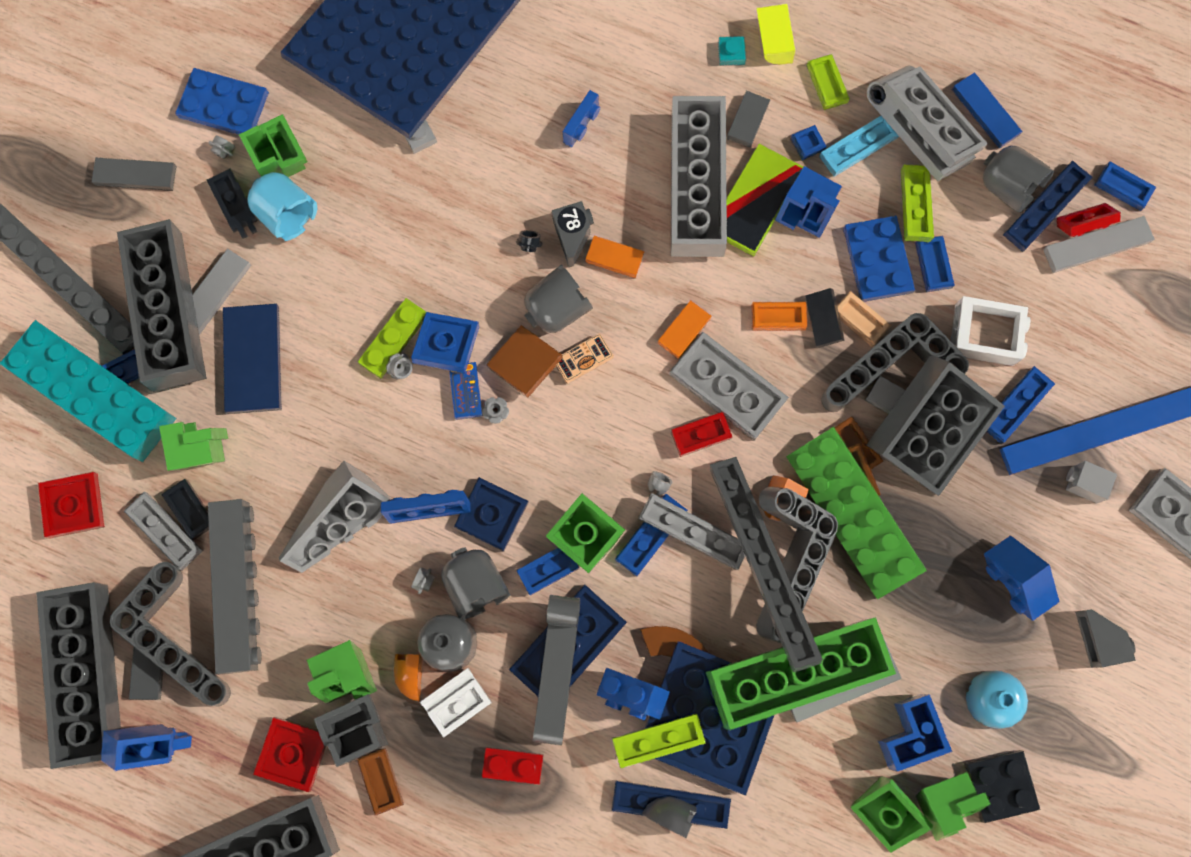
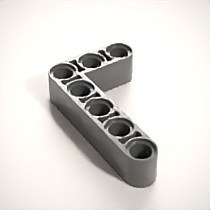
M914 313L837 378L823 393L821 402L826 410L838 412L910 349L924 363H926L931 355H934L954 364L964 374L968 371L969 362L927 316L921 313ZM910 324L917 325L920 333L913 332ZM890 341L899 343L901 350L893 349ZM929 344L936 345L939 353L932 352ZM870 358H877L881 362V367H874L870 362ZM850 375L860 377L862 384L856 385L852 383ZM830 392L840 394L842 402H834L830 397Z
M766 487L759 496L761 508L797 529L782 565L803 612L836 535L838 521L833 514L791 489ZM764 605L757 621V632L763 638L781 643L767 607Z
M169 562L158 563L115 609L110 617V625L114 631L203 703L210 706H222L228 702L231 696L229 685L149 621L180 587L183 581L182 572L176 566ZM167 570H172L173 578L171 581L162 583L161 575ZM147 592H152V602L149 605L143 606L141 603L142 596ZM131 614L133 623L130 627L123 629L121 626L123 617ZM149 632H153L155 634V641L152 645L145 647L143 644L144 636ZM175 649L177 659L173 664L167 665L165 655L168 651ZM197 667L200 672L199 678L195 682L189 683L187 672L191 668ZM214 685H219L222 689V695L218 700L212 701L208 695L209 690Z
M557 595L549 596L546 618L548 629L533 742L560 746L563 743L580 611V598Z

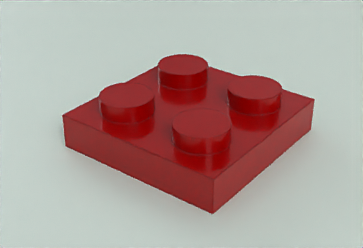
M90 472L38 483L45 538L50 539L105 527L98 473Z
M273 717L253 775L305 792H311L326 748L319 731Z

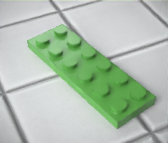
M835 427L830 428L786 456L804 486L809 489L808 492L815 503L836 517L838 521L836 536L877 600L927 571Z

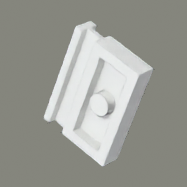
M467 668L420 703L441 735L445 737L492 702L470 669Z

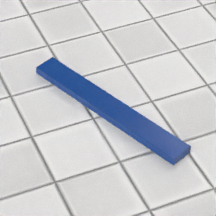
M1191 388L1001 448L999 451L1008 474L1012 475L1191 417Z

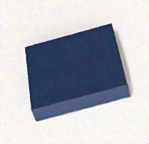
M479 477L468 497L471 512L460 514L454 527L504 552L529 501Z

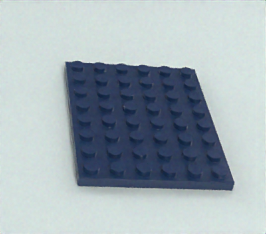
M324 0L282 49L281 55L283 59L410 139L520 0Z

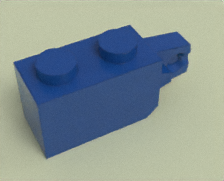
M163 724L103 731L101 761L114 771L167 764L172 761V755H174L175 750L191 748L192 736L188 735L185 731L176 732V729L168 728Z

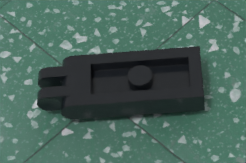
M229 168L207 179L232 231H238L242 239L248 237L244 229L246 226L249 227L252 234L257 233L253 223L258 220L250 210L248 200L233 171Z

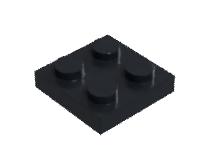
M1014 751L965 763L966 771L977 794L985 792L990 802V805L978 812L982 823L1041 810L1024 751Z

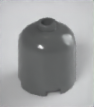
M1008 146L998 153L993 151L984 162V165L987 167L983 173V182L991 193L1011 209L1021 213L1035 199L1032 193L1038 186L1044 188L1054 171L1050 169V166L1023 148Z
M562 264L530 288L524 298L525 306L528 310V313L525 314L527 320L533 328L539 325L543 331L548 333L561 331L591 311L593 306L588 298H584L578 290L579 285Z
M466 547L458 549L451 554L452 559L442 569V581L460 619L466 620L485 612L483 606L495 601L496 605H499L511 596L493 560L483 550L473 549L467 551Z
M451 614L437 615L428 620L421 628L417 640L418 651L422 659L432 668L445 672L459 671L467 666L476 654L477 634L468 621L460 619L458 616Z

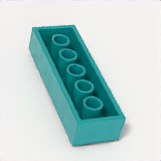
M34 320L0 362V365L126 454L141 462H144L161 440L159 426L173 424L177 419L36 320Z

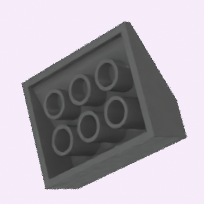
M931 355L866 446L939 496L1005 406L953 364Z

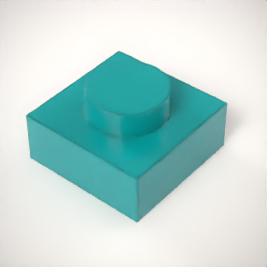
M744 36L719 37V66L745 65Z

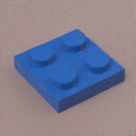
M426 312L411 356L412 363L465 373L478 334L479 322Z

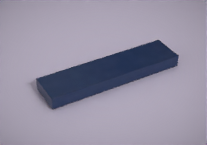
M1072 160L1003 236L1024 252L1092 179V176Z
M615 781L611 811L644 816L642 812L649 803L657 798L671 796L697 807L696 814L690 823L728 829L731 798Z

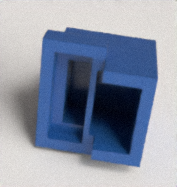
M804 166L786 195L775 221L792 230L797 225L820 238L840 202L836 197L842 186Z

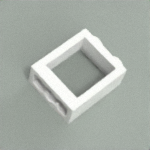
M963 296L955 304L951 342L966 358L1014 366L1024 359L1027 353L1028 345L1024 341L1025 333L1028 332L1030 327V317H1027L1028 307ZM972 311L1015 318L1011 350L969 343Z

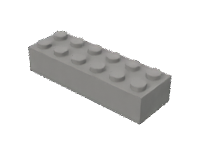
M673 96L671 128V256L724 257L727 245L726 96Z

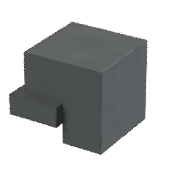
M370 694L314 719L324 747H329L336 767L347 764L388 745L380 724L381 719Z

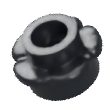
M521 231L516 244L521 247L522 251L535 252L537 247L542 246L540 241L541 235L535 231Z

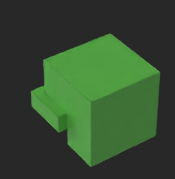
M283 114L239 134L261 177L271 172L282 173L290 177L306 169L304 164L308 161Z
M179 422L159 426L167 471L225 462L222 440L228 439L227 428L197 430L196 422L188 424Z
M351 640L307 660L314 679L307 683L310 692L326 704L349 693H352L354 700L377 691L362 650Z
M967 772L923 788L916 795L924 816L933 825L931 832L935 841L959 833L958 831L967 828L963 818L975 814L990 805L985 792L977 794Z

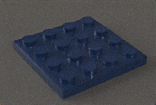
M677 641L660 688L670 691L660 720L649 716L645 728L697 714L705 744L655 759L746 796L774 715L732 730L724 729L706 672L731 664V662Z

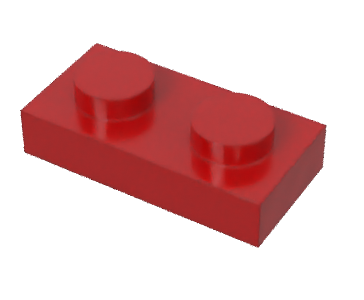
M1103 203L1057 217V228L1070 237H1078L1086 232L1095 229H1105L1109 225L1121 222V212L1109 204Z
M723 412L671 430L680 457L732 439V434Z
M486 747L482 778L540 785L544 754Z

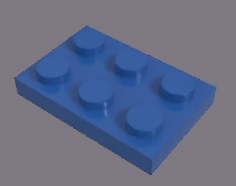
M193 68L175 114L178 118L239 135L257 126L269 92L267 88Z
M897 216L845 224L843 230L860 299L863 302L912 294L915 291Z

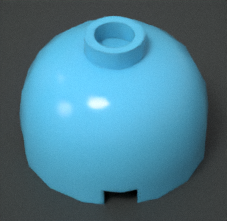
M992 670L980 673L971 681L972 684L969 687V692L966 693V702L969 712L976 721L990 728L1002 729L1012 727L1022 720L1027 712L1028 697L1026 689L1020 680L1009 673Z

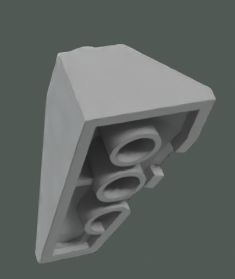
M343 461L323 485L279 557L280 562L301 573L328 556L331 549L341 542H349L354 538L353 534L365 526L370 528L377 523L383 516L381 513V502L391 501L392 498L365 473Z

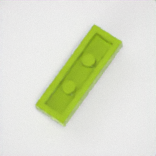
M904 164L901 168L904 241L931 242L934 238L930 172L925 166Z
M405 298L358 360L359 365L382 379L387 372L386 366L390 357L396 353L401 354L422 326L426 311Z
M697 714L612 738L620 768L705 744Z

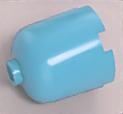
M271 172L256 179L247 197L252 213L277 238H282L284 241L294 239L305 231V228L302 226L309 218L314 220L318 209L317 202L282 173Z

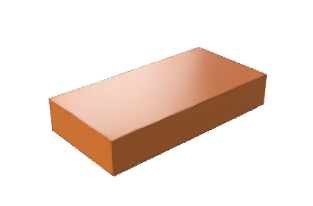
M594 235L585 262L636 278L644 251Z
M690 300L660 337L657 344L679 359L707 325L712 316Z
M752 302V331L807 329L806 302Z

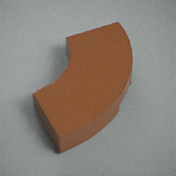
M654 626L640 630L650 657L659 655L672 657L677 641L708 653L706 648L696 638L680 629Z

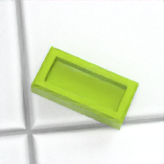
M830 54L809 60L806 66L823 110L847 104L850 98L833 55Z

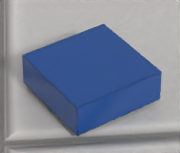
M815 125L793 134L790 138L802 161L821 153L827 147Z

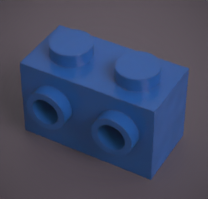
M606 667L596 695L606 699L605 705L619 711H621L623 706L630 708L629 715L645 720L648 715L660 720L670 691Z

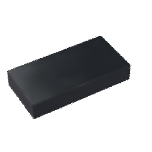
M828 288L806 295L816 347L821 348L845 341L834 290Z
M183 479L161 494L191 540L194 541L209 530L208 510L187 479Z

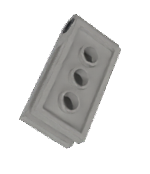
M913 66L901 68L872 82L867 88V97L870 103L937 181L970 164L976 158L974 154L982 151L988 144L920 66L917 68Z

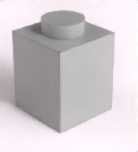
M1084 461L1070 468L1066 476V481H1068L1066 491L1094 503H1100L1109 499L1117 474Z

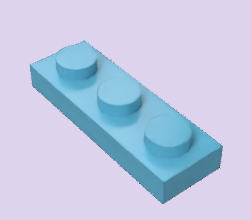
M879 116L822 151L819 157L835 177L894 141L899 136L886 120Z

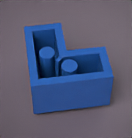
M1011 535L984 553L987 573L993 580H1000L1005 584L1011 595L1010 604L1018 614H1025L1034 621L1060 602L1050 564Z
M919 694L894 703L904 732L878 741L888 769L898 772L952 752L930 694Z

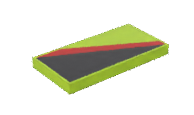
M760 143L758 144L726 199L727 243L753 257L756 255L803 166Z

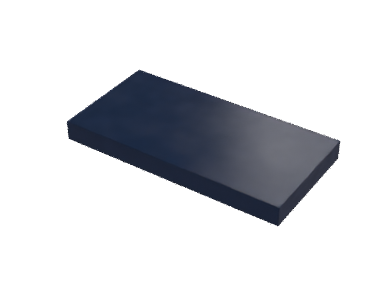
M278 304L223 307L224 412L226 414L282 410Z
M584 585L573 597L580 598V611L570 687L627 623L587 585ZM548 626L509 669L536 696H539Z

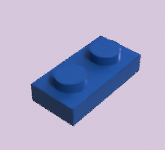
M589 90L563 130L564 144L572 148L577 140L581 141L583 139L590 119L594 121L599 114L601 108L599 106V94Z
M556 548L516 571L531 596L580 568L560 548Z

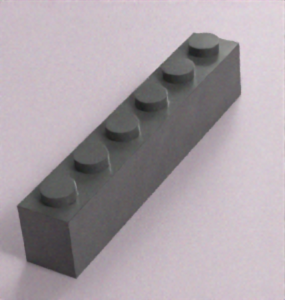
M243 499L208 502L216 674H232L258 671V664H261L262 653L260 647H257L256 636L260 634V622L255 617V607L259 604V596L257 590H254L253 579L257 577V565L252 560V550L256 548L255 536L251 533V522H254V510L250 503Z

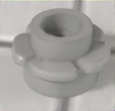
M216 135L213 141H209V144L213 146L210 151L223 159L227 155L233 156L232 151L235 146L226 139Z
M399 353L392 355L386 366L387 373L393 379L407 378L413 368L409 357L406 354L400 355Z
M494 397L487 399L484 403L485 406L482 408L483 417L494 424L500 423L509 414L507 402L500 397L497 399ZM498 408V411L493 412V409Z
M420 567L411 587L418 590V594H421L422 590L429 591L435 578L434 575H431V568L427 570Z

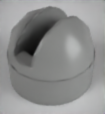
M654 471L649 478L648 488L651 492L654 489L657 490L656 495H662L669 490L672 480L663 473Z

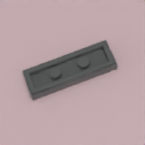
M95 157L92 183L95 186L173 191L177 166L172 162Z

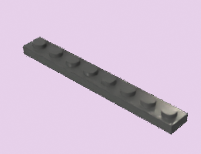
M0 203V240L122 354L130 352L134 348L131 323Z
M737 457L710 464L711 474L793 673L821 664L823 661Z

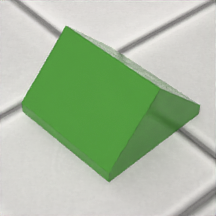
M581 493L546 537L587 573H590L612 549L625 529L586 495Z
M881 776L850 807L890 853L933 828L931 822L896 783L887 777Z

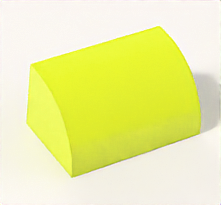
M781 4L756 8L765 60L772 64L793 63L795 45L788 5Z

